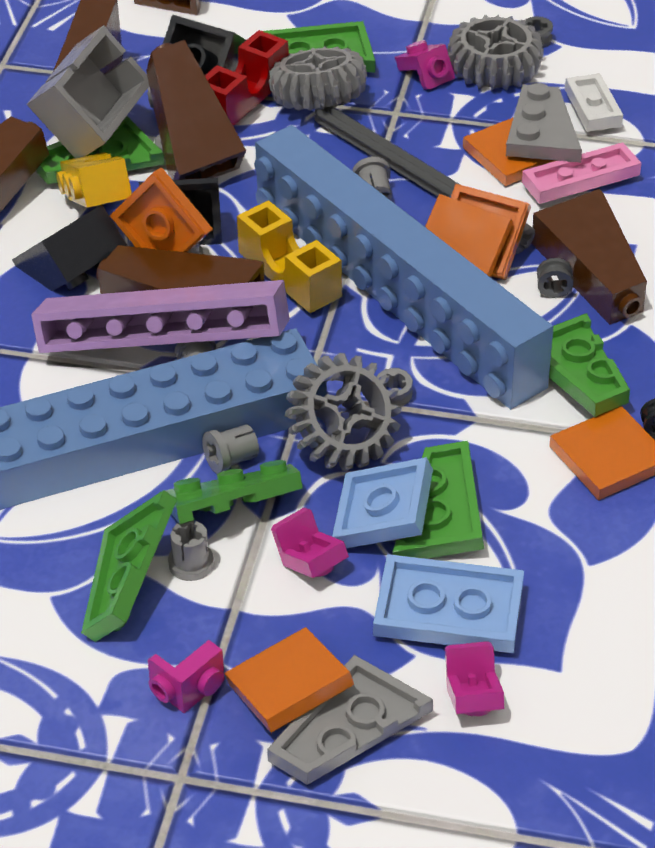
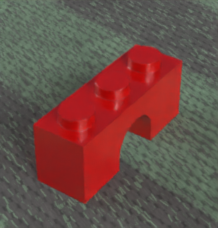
M258 30L238 47L239 59L235 72L217 65L205 75L233 126L272 92L269 85V71L273 69L276 62H281L282 58L289 56L288 40Z

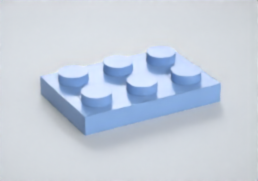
M387 554L373 622V636L442 645L489 641L492 643L494 651L514 653L524 570Z

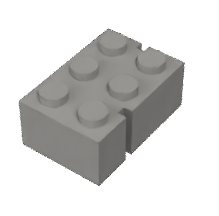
M104 25L74 46L45 81L46 83L40 87L26 104L74 158L84 157L104 145L149 87L147 74L132 57H129L105 74L100 71L126 51Z

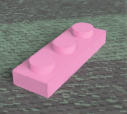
M622 142L583 153L581 163L554 161L523 170L522 183L536 201L542 204L639 176L642 163Z

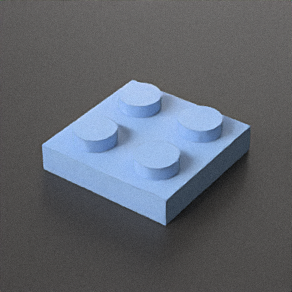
M427 457L346 473L332 537L344 541L346 548L422 535L433 468Z

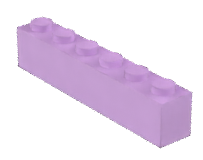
M284 280L46 298L31 314L39 353L274 337L281 335L290 320Z

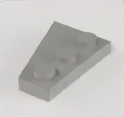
M542 83L522 85L506 142V156L581 163L582 149L559 87H551Z
M353 655L344 666L350 671L354 685L293 720L267 749L268 762L308 785L433 711V699Z

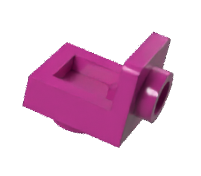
M426 40L418 41L406 46V53L395 57L399 71H418L423 89L434 88L455 77L446 44L427 45Z
M302 508L271 527L283 566L308 577L315 578L327 575L334 569L336 564L349 557L344 541L318 531L310 509Z
M210 640L205 642L175 668L157 654L148 659L149 687L152 693L161 702L171 703L182 713L187 712L205 696L214 694L225 680L223 650Z
M485 641L446 646L447 691L456 714L477 717L487 715L492 710L505 709L504 691L495 672L494 647L492 643Z

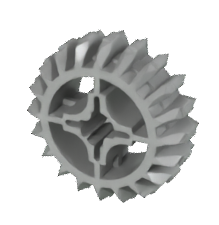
M484 14L481 19L471 17L470 22H461L459 28L453 29L447 49L456 78L464 79L465 84L468 85L475 83L478 89L484 86L491 87L492 91L495 87H502L507 90L511 85L520 87L522 82H531L532 76L538 75L544 54L541 34L535 32V26L526 25L525 20L515 21L513 16L503 18L499 14L496 17H488Z
M326 46L315 49L312 47L311 50H300L298 53L289 54L288 57L282 58L281 62H276L273 69L269 71L270 91L273 93V99L276 100L277 104L283 105L285 108L294 107L296 110L309 109L310 111L315 108H322L324 110L325 107H337L340 103H348L351 99H356L365 91L366 65H364L363 57L351 49H341L340 47L327 48Z
M345 353L337 354L333 361L329 356H323L318 360V365L313 363L307 365L303 369L305 376L298 375L293 380L292 384L297 390L290 391L286 397L295 406L285 411V417L296 419L297 422L288 429V433L291 435L300 433L303 437L298 442L297 449L302 450L310 446L313 449L310 453V461L315 462L324 455L325 468L331 469L339 462L342 471L352 469L354 463L359 468H363L369 465L370 458L375 461L383 456L382 448H389L395 441L389 433L397 432L401 424L391 418L401 413L402 407L393 405L390 400L398 395V390L391 389L387 391L384 387V384L389 381L390 375L385 374L377 378L374 375L377 370V363H370L366 368H362V356L356 355L348 362ZM335 380L343 381L342 388L337 390L336 396L330 394L324 397L316 395L321 383ZM361 392L367 399L369 406H367L362 401L360 396ZM342 404L346 410L338 412L337 407ZM348 412L349 418L345 420L340 414ZM316 416L322 419L327 428L326 433L320 427L316 419ZM366 427L370 429L368 436L362 443H344V438L350 434L351 428L360 429Z

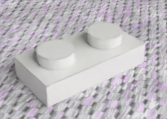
M601 73L566 78L565 91L587 132L622 127L623 113Z

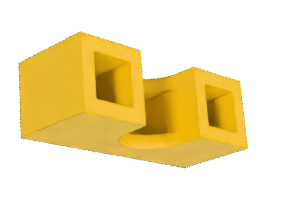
M105 152L61 161L62 171L56 172L60 193L66 194L69 200L86 208L124 200L132 194L125 158L118 156L111 158V155Z
M268 200L237 215L239 253L246 259L264 262V274L272 281L284 280L286 293L305 310L312 313L342 297V260L318 240L299 248L293 235L292 219Z

